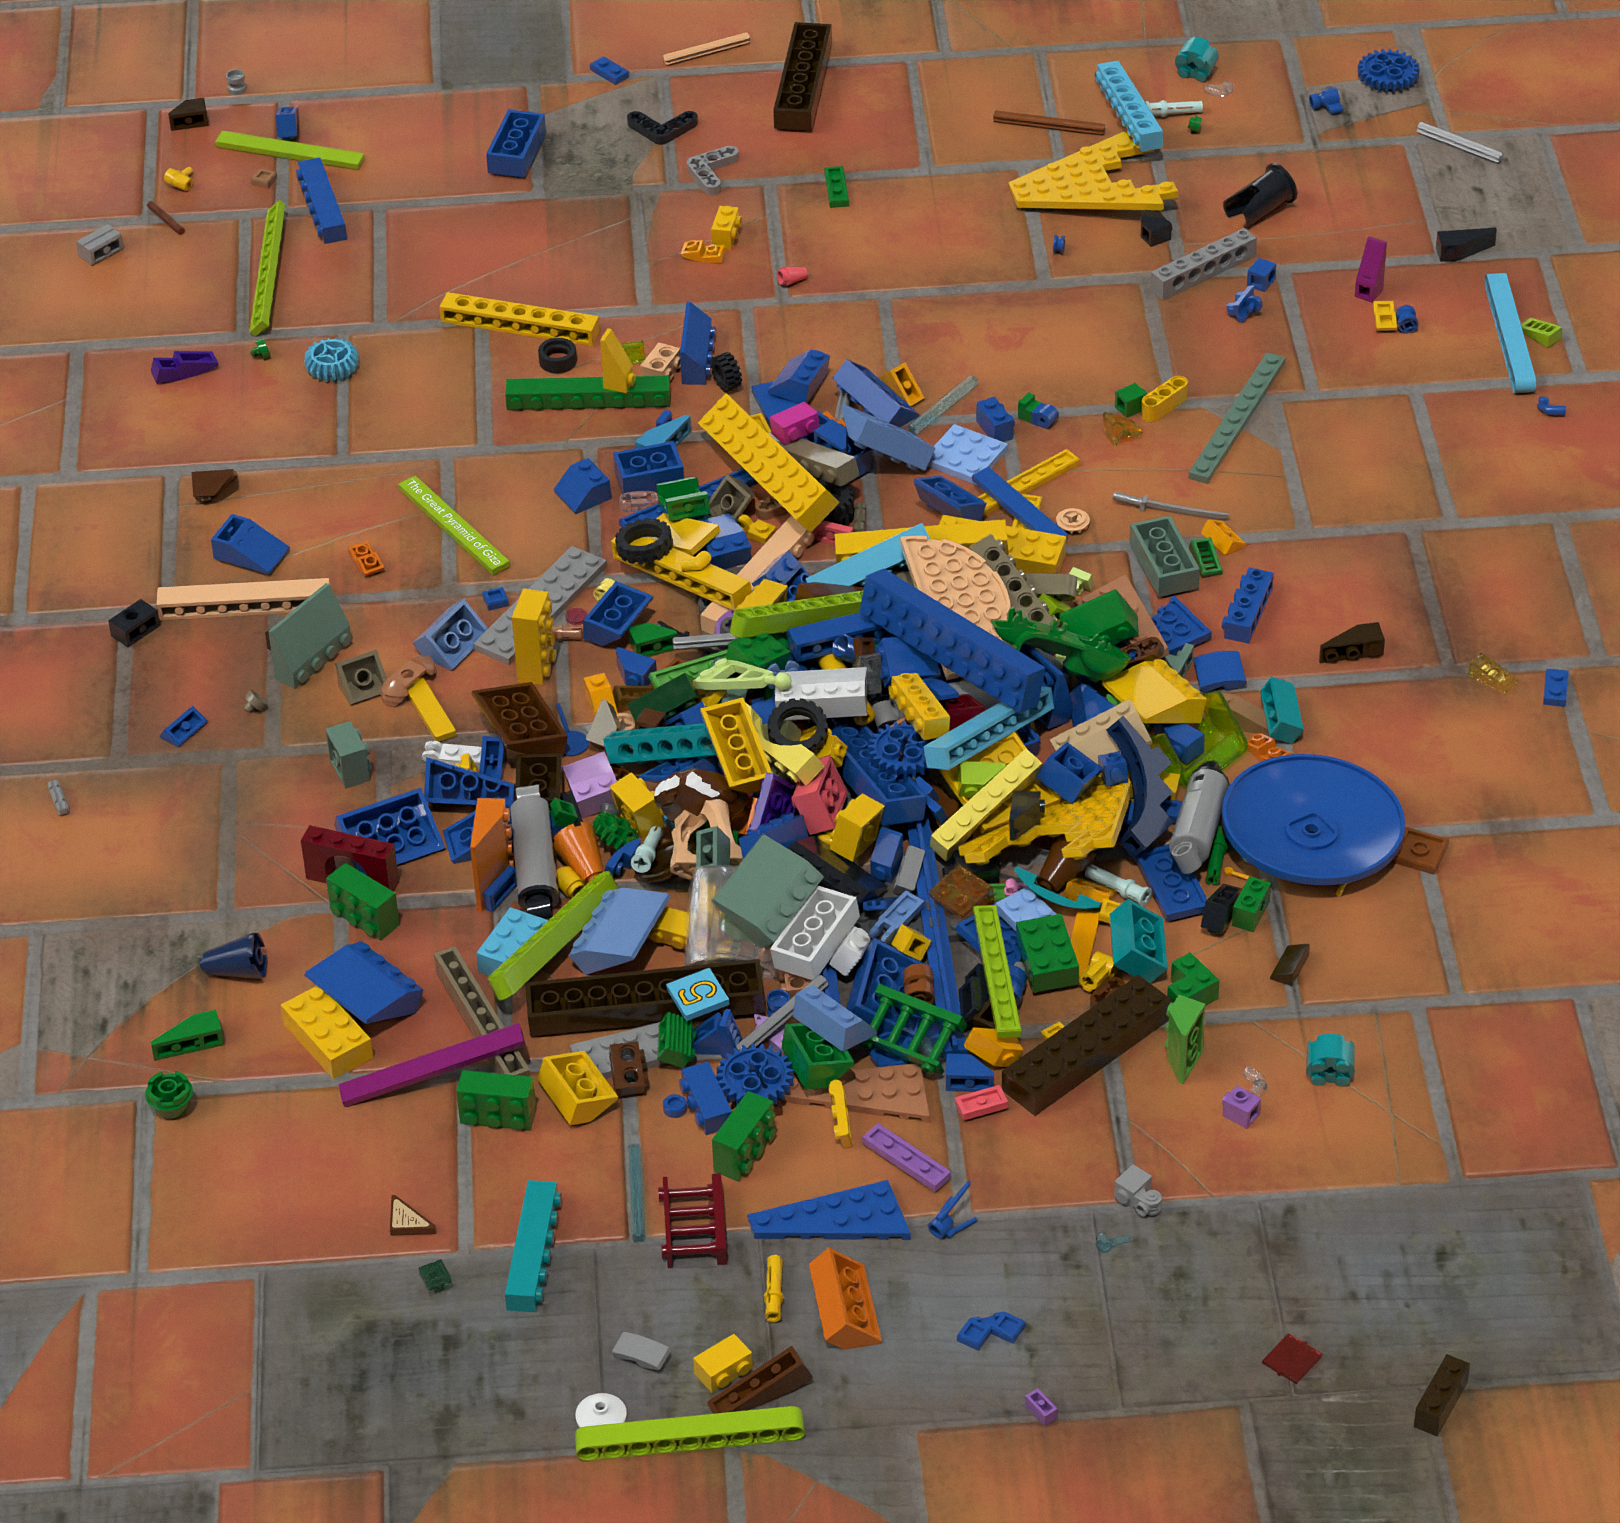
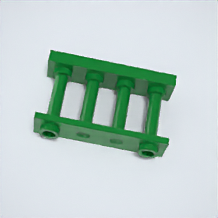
M878 984L875 993L881 1004L870 1026L877 1031L888 1009L892 1008V1006L899 1008L901 1013L887 1041L873 1036L859 1044L867 1049L874 1047L919 1065L927 1073L934 1074L936 1072L942 1075L944 1070L937 1060L951 1033L955 1031L964 1033L967 1027L964 1018L948 1010ZM915 1014L920 1016L922 1021L908 1049L896 1045L909 1017ZM935 1022L942 1025L943 1029L929 1057L916 1053L930 1025Z

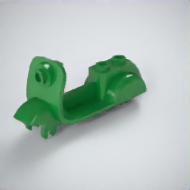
M1014 607L1008 610L1007 620L990 621L995 632L1004 640L1003 642L1020 651L1022 644H1027L1066 656L1063 665L1067 668L1068 673L1075 676L1085 675L1094 682L1113 678L1131 660L1127 653L1111 645V643L1106 644L1105 636L1101 638V641H1098L1099 634H1095L1091 639L1067 631L1068 624L1066 622H1063L1061 628H1057L1058 621L1056 619H1053L1050 625L1028 620L1026 616L1022 618L1021 609L1017 611L1016 615H1013L1015 612Z

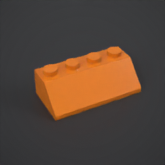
M828 1247L809 1263L811 1280L814 1286L825 1340L829 1344L843 1350L880 1344L882 1338L865 1265Z

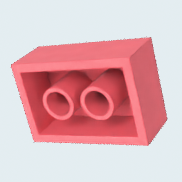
M831 756L819 758L825 767L807 786L798 781L792 796V804L795 809H798L800 815H803L805 826L810 835L835 828L837 823L835 822V817L842 810L848 794Z

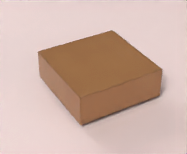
M260 168L251 178V185L269 189L277 179V173Z

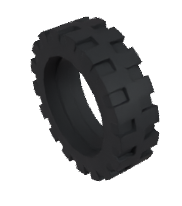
M645 518V520L638 519L633 523L629 522L625 527H621L619 533L617 532L615 535L618 556L623 561H628L631 564L653 563L656 559L661 560L673 548L670 526H667V523L664 521L660 522L659 519L651 520V518ZM642 537L659 538L648 545H630L631 542Z
M792 698L788 702L783 701L779 703V706L772 710V715H769L768 738L774 744L785 746L802 744L815 754L816 750L821 749L824 746V741L826 742L827 716L823 714V709L820 706L817 707L813 701L808 702L803 698H800V700ZM802 715L810 718L815 723L817 730L809 739L792 741L786 739L780 733L779 726L788 717Z

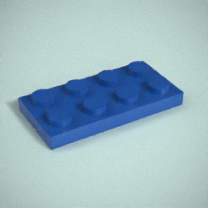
M1169 845L1144 850L1135 856V860L1148 886L1152 889V894L1166 922L1203 913L1207 897L1194 872L1184 874L1180 871L1170 853Z

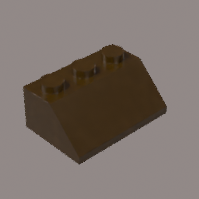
M561 753L517 755L515 801L517 800L516 788L539 785L541 798L548 801L550 811L552 810L550 803L554 798L562 800L563 766Z

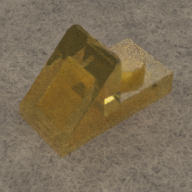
M1106 411L1103 413L1105 435L1115 447L1123 436L1128 438L1132 436L1139 439L1143 431L1133 420Z

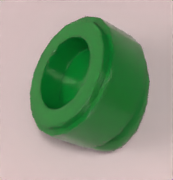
M264 339L256 340L257 347L250 351V355L257 356L261 354L263 359L270 357V352Z

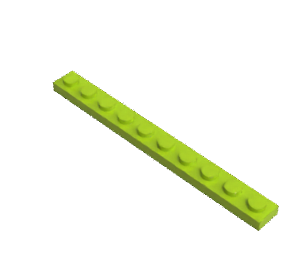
M281 200L277 201L267 211L249 331L255 337L261 331H266L270 324L272 295L275 288L274 281L277 275L276 267L278 265L279 246L282 239L281 232L285 216V203Z

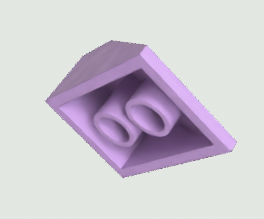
M605 752L563 766L565 776L582 818L601 812L600 806L603 803L615 805L609 786L617 782Z

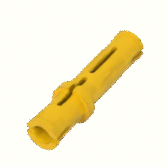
M771 1255L767 1258V1290L764 1294V1302L766 1304L765 1319L769 1322H777L781 1319V1304L784 1300V1295L781 1292L783 1259L778 1255Z

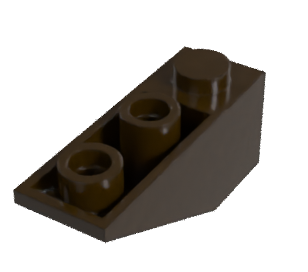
M1379 622L1358 624L1321 644L1319 663L1383 656L1385 638Z

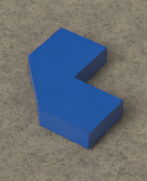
M1004 1311L981 1319L980 1317L969 1318L958 1333L957 1341L977 1351L981 1349L991 1334L1014 1344L1026 1327V1321Z

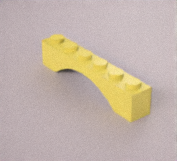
M746 703L768 762L770 764L775 762L774 766L783 774L787 771V776L795 783L800 781L807 786L825 767L823 763L802 744L785 746L767 741L764 738L761 717Z
M1027 749L1023 750L931 835L930 847L945 861L951 858L953 852L957 851L960 845L965 844L980 824L1003 802L1013 796V791L1024 790L1036 779L1042 768V762Z

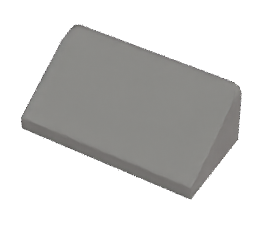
M911 845L906 848L899 867L893 894H902L905 890L911 892L915 889L925 853L923 849Z

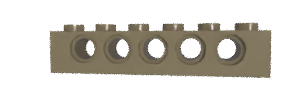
M990 534L969 547L970 550L986 560V564L993 572L996 571L1007 589L1010 606L1015 609L1013 615H1016L1017 611L1021 609L1022 618L1026 616L1028 620L1037 621L1042 619L1040 622L1050 625L1053 619L1057 620L1054 615H1049V608L1045 601H1039L1037 598L1038 593L1032 584L1029 586L1026 583L1027 577L1021 569H1016V562L1011 554L1006 555L1004 552L1006 549L1000 539L995 540L993 535ZM1058 621V623H1057V625H1056L1057 628L1060 627L1059 621Z

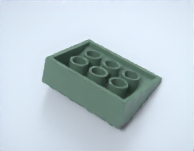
M325 583L268 631L275 679L296 689L352 641L350 624L329 584Z
M763 834L711 901L754 943L763 948L776 941L824 876L807 860Z

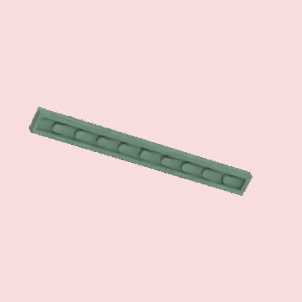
M1266 352L1190 469L1188 479L1205 484L1210 482L1282 370L1286 357Z

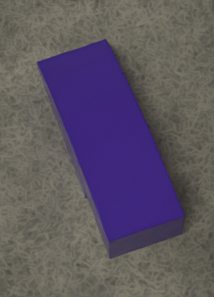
M174 351L173 358H153L151 373L156 383L178 381L205 373L217 367L218 361L212 351Z

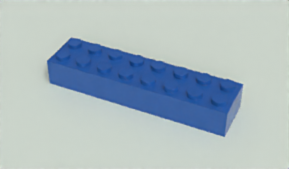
M852 717L827 718L828 729H831L832 735H836L848 746L842 766L837 767L838 772L858 796L863 793L885 806L881 819L882 826L924 820L927 796L909 775L907 778H904L903 774L895 778V773L887 776L886 770L879 772V766L873 767V761L869 760L868 755L869 740L873 739V732L868 726L856 724ZM810 719L809 728L815 727V723Z

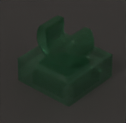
M442 1259L418 1268L419 1275L428 1291L433 1290L434 1293L444 1290V1285L452 1283L451 1276Z

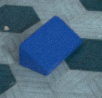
M191 706L165 728L159 737L179 747L204 726L208 720L194 706Z

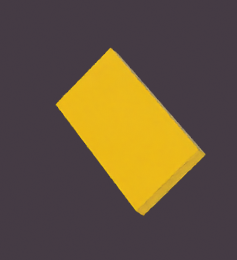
M662 513L657 518L660 522L664 521L667 523V526H670L673 548L692 556L721 531L717 524L689 518L669 521L665 513ZM649 537V538L654 539V540H658V539H659V538H657V537Z

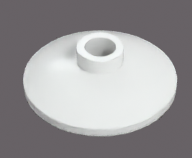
M598 1393L583 1399L576 1409L575 1416L578 1426L584 1427L624 1423L627 1412L624 1403L618 1397L607 1393Z

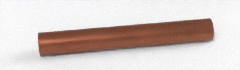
M153 201L147 203V207L179 235L184 233L185 229Z

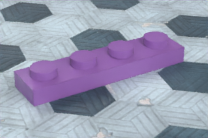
M879 1123L862 1136V1143L934 1192L951 1179V1171Z

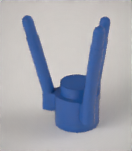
M970 1181L966 1182L955 1197H949L936 1217L928 1224L929 1231L936 1238L941 1239L946 1236L950 1239L955 1233L977 1222L978 1219L974 1217L952 1228L954 1222L948 1215L971 1185Z

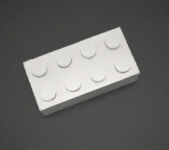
M817 885L770 948L774 968L810 980L815 979L859 919L860 914L856 897Z

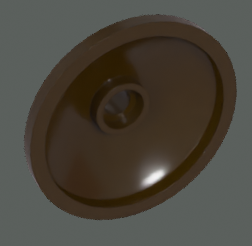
M689 837L687 850L696 855V841ZM673 839L656 847V857L647 872L639 873L635 871L639 880L652 883L664 882L679 877V875L670 871V861L674 848Z

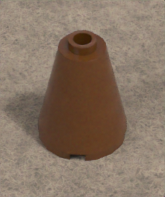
M1065 834L1055 837L1037 878L1038 886L1056 893L1067 882L1077 877L1088 866L1093 864L1096 860L1095 852L1092 854L1089 852L1087 857L1081 860L1063 858L1061 849L1070 842L1066 841Z

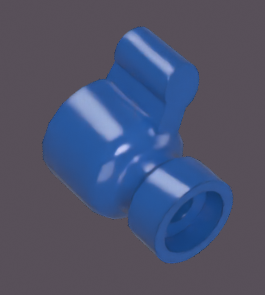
M1336 87L1322 90L1320 95L1317 93L1309 95L1312 110L1324 106L1331 115L1343 112Z

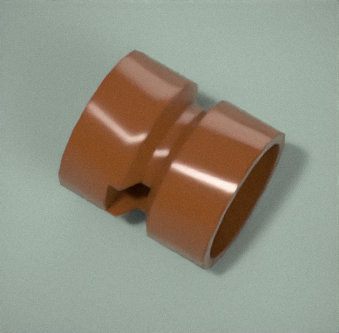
M913 964L903 970L904 994L933 1004L935 992L932 968L925 964Z

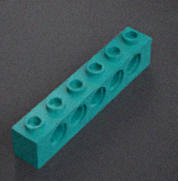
M705 723L612 731L603 738L609 763H618L619 766L628 765L631 762L645 764L651 760H657V762L661 763L677 758V761H683L690 757L705 759L710 755H717L713 743L711 744L708 741L711 738Z

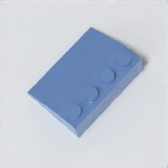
M845 404L842 405L841 408L848 436L855 441L854 445L862 449L870 447L872 448L871 452L881 457L883 454L889 455L888 459L898 464L901 461L906 462L905 466L915 471L918 468L926 470L935 451L934 446L912 432Z
M630 888L608 890L602 895V901L593 910L591 919L584 925L582 934L573 943V949L568 956L585 975L634 960L671 896L668 893Z

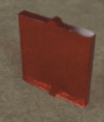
M1288 1333L1262 1360V1364L1277 1372L1278 1376L1282 1375L1297 1384L1322 1358V1353L1309 1346L1308 1342H1302Z

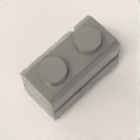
M110 225L97 229L76 242L79 257L84 261L86 260L91 266L124 248L121 233L114 230Z

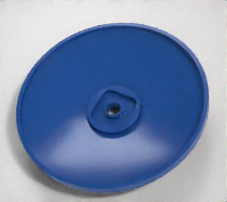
M1284 755L1261 761L1249 767L1230 784L1225 793L1222 806V824L1225 834L1231 845L1243 858L1266 873L1302 884H1344L1366 878L1378 872L1392 861L1398 853L1405 831V816L1402 806L1394 792L1381 779L1358 765L1323 755Z

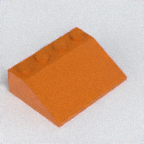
M477 798L470 845L477 912H482L485 909L483 893L509 865L515 867V857H511V854H513V841H509L512 827L507 824L510 821V808H506L505 799Z

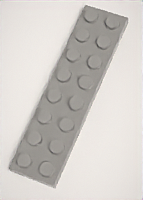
M571 546L529 589L549 592V601H552L551 617L555 620L607 567V560ZM518 600L473 643L475 651L507 665H510L515 660L512 615Z

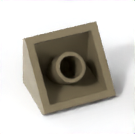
M377 649L335 663L338 687L349 705L380 695L381 686L387 677Z

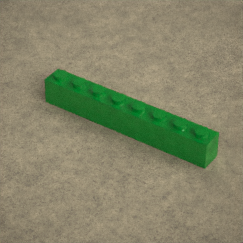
M669 375L636 376L634 385L629 388L627 393L604 389L603 377L506 379L507 410L670 407Z

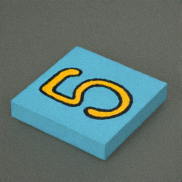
M710 968L666 984L667 991L686 1021L729 1005V998Z

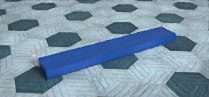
M986 467L972 475L974 483L1029 530L1066 536V540H1068V534L990 467Z

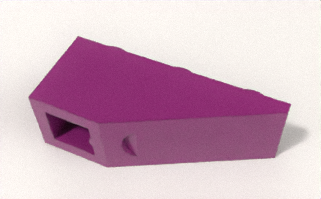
M1370 236L1367 238L1356 278L1355 297L1373 303L1383 291L1387 242Z

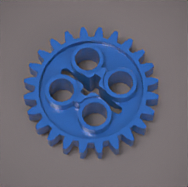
M1381 49V52L1374 50V54L1368 53L1367 56L1362 57V60H1359L1357 73L1358 77H1361V82L1365 81V85L1371 84V89L1378 87V91L1383 88L1386 92L1389 89L1395 92L1396 88L1402 91L1403 86L1409 88L1410 84L1414 85L1415 81L1418 80L1419 63H1416V59H1412V55L1406 56V52L1399 54V50L1392 52L1391 49L1388 52H1385L1384 49Z
M903 721L902 725L894 722V727L886 724V730L879 728L878 734H872L873 739L869 740L868 755L869 760L873 761V767L879 766V772L886 770L887 776L895 773V778L900 774L907 778L908 774L916 777L917 772L924 775V769L932 770V768H927L924 746L937 738L923 740L919 733L915 731L912 724L907 725L906 721Z
M752 1043L751 1048L747 1049L745 1045H742V1051L734 1048L733 1055L726 1053V1060L721 1059L720 1066L717 1067L716 1078L718 1085H720L725 1097L728 1096L729 1103L736 1100L738 1105L745 1094L750 1091L777 1104V1097L784 1100L785 1093H790V1086H793L794 1069H792V1062H788L787 1055L782 1056L781 1050L773 1052V1046L764 1049V1044H761L759 1048H756L754 1043Z

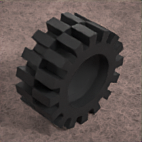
M725 352L711 358L710 367L713 369L711 372L714 374L715 377L713 378L717 381L716 384L720 386L721 390L725 392L742 384V378L740 377L742 373L739 371L740 366L737 365V360H734V356L730 352Z

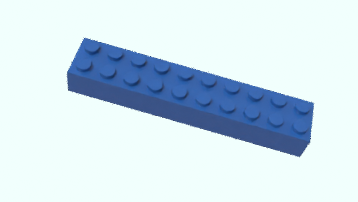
M886 569L866 575L860 614L1015 711L1022 713L1038 706L1045 673L1044 666Z

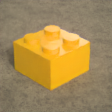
M631 772L609 786L615 806L621 813L620 817L631 823L630 827L637 830L636 834L642 840L646 839L651 827L656 826L655 831L658 827H665L662 818L664 813L654 802L655 792L647 789L642 778L637 779Z
M863 793L855 800L852 799L844 810H840L835 817V822L837 823L830 836V839H832L830 850L853 862L876 840L885 806Z

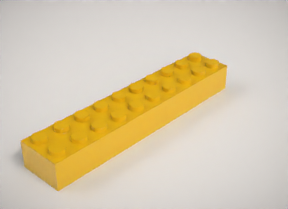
M727 393L698 422L713 439L810 533L840 503Z

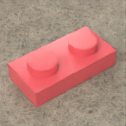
M822 520L813 530L814 540L835 545V534L853 532V527Z
M997 1085L955 1097V1106L964 1121L1007 1109L1008 1100L1001 1086Z

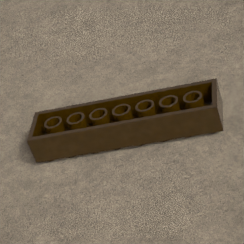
M794 22L773 109L774 129L812 131L832 45V24Z
M1137 975L1002 1070L1003 1092L1034 1116L1038 1115L1168 1022L1169 1016L1166 1015L1172 999L1140 975Z

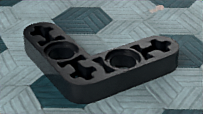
M633 111L627 115V124L631 129L655 144L664 145L695 128L698 125V115L694 111H685L661 125L642 112Z

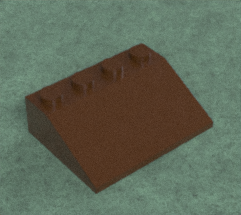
M533 682L472 691L473 698L506 749L523 754L561 753L562 757L564 756L568 735Z

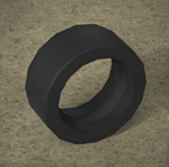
M558 337L551 338L539 346V364L545 371L563 373L571 370L576 365L577 352L575 344L571 340ZM554 353L567 354L560 358L549 357V355Z

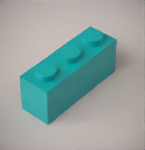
M1271 676L1260 690L1269 737L1293 744L1304 730L1293 683Z

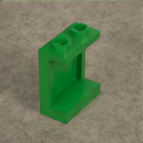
M697 477L656 485L658 503L669 521L710 514L708 493L706 491L700 492Z

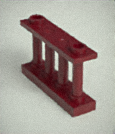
M721 1173L712 1174V1184H707V1187L668 1189V1178L663 1177V1187H658L659 1202H664L666 1244H661L662 1259H667L668 1269L673 1268L672 1256L712 1253V1256L717 1255V1265H727ZM708 1196V1199L713 1198L712 1203L704 1206L669 1208V1199ZM703 1215H709V1218L714 1217V1221H711L710 1224L670 1227V1218ZM710 1234V1236H715L716 1238L711 1243L671 1246L672 1236Z

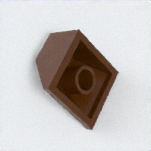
M234 469L191 472L193 497L198 498L199 502L211 501V497H217L237 477V472Z

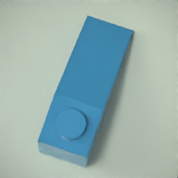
M685 415L647 430L636 440L635 448L674 441L677 447L691 433L690 416Z

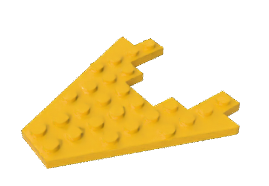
M1123 131L1090 147H1082L1080 151L1008 182L1009 190L1017 208L1164 210L1163 200L1179 198L1174 182L1166 181L1161 184L1145 185L1136 189L1131 179H1122L1111 183L1106 171L1122 168L1120 158L1154 152V150L1141 152L1138 146L1134 145L1133 139H1130L1127 131Z
M1131 783L1106 786L1105 784L1093 785L1073 804L1061 799L1060 804L1045 808V813H1041L1040 822L1016 840L1010 841L1008 823L958 847L960 856L964 855L966 863L984 865L993 856L999 855L1001 850L1011 845L1025 847L1030 845L1032 840L1042 835L1057 837L1061 834H1065L1066 841L1070 842L1061 849L1063 858L1081 860L1086 858L1090 851L1097 848L1114 847L1133 792Z

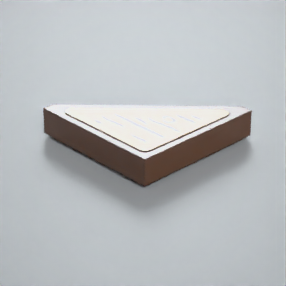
M396 1195L391 1196L390 1235L436 1234V1227L433 1223Z

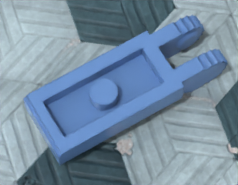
M905 890L878 918V921L869 932V937L872 939L877 938L882 933L883 928H886L887 931L881 937V941L888 945L894 939L901 924L907 925L924 908L925 901Z

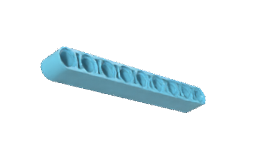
M1485 274V290L1513 392H1535L1536 378L1507 274Z

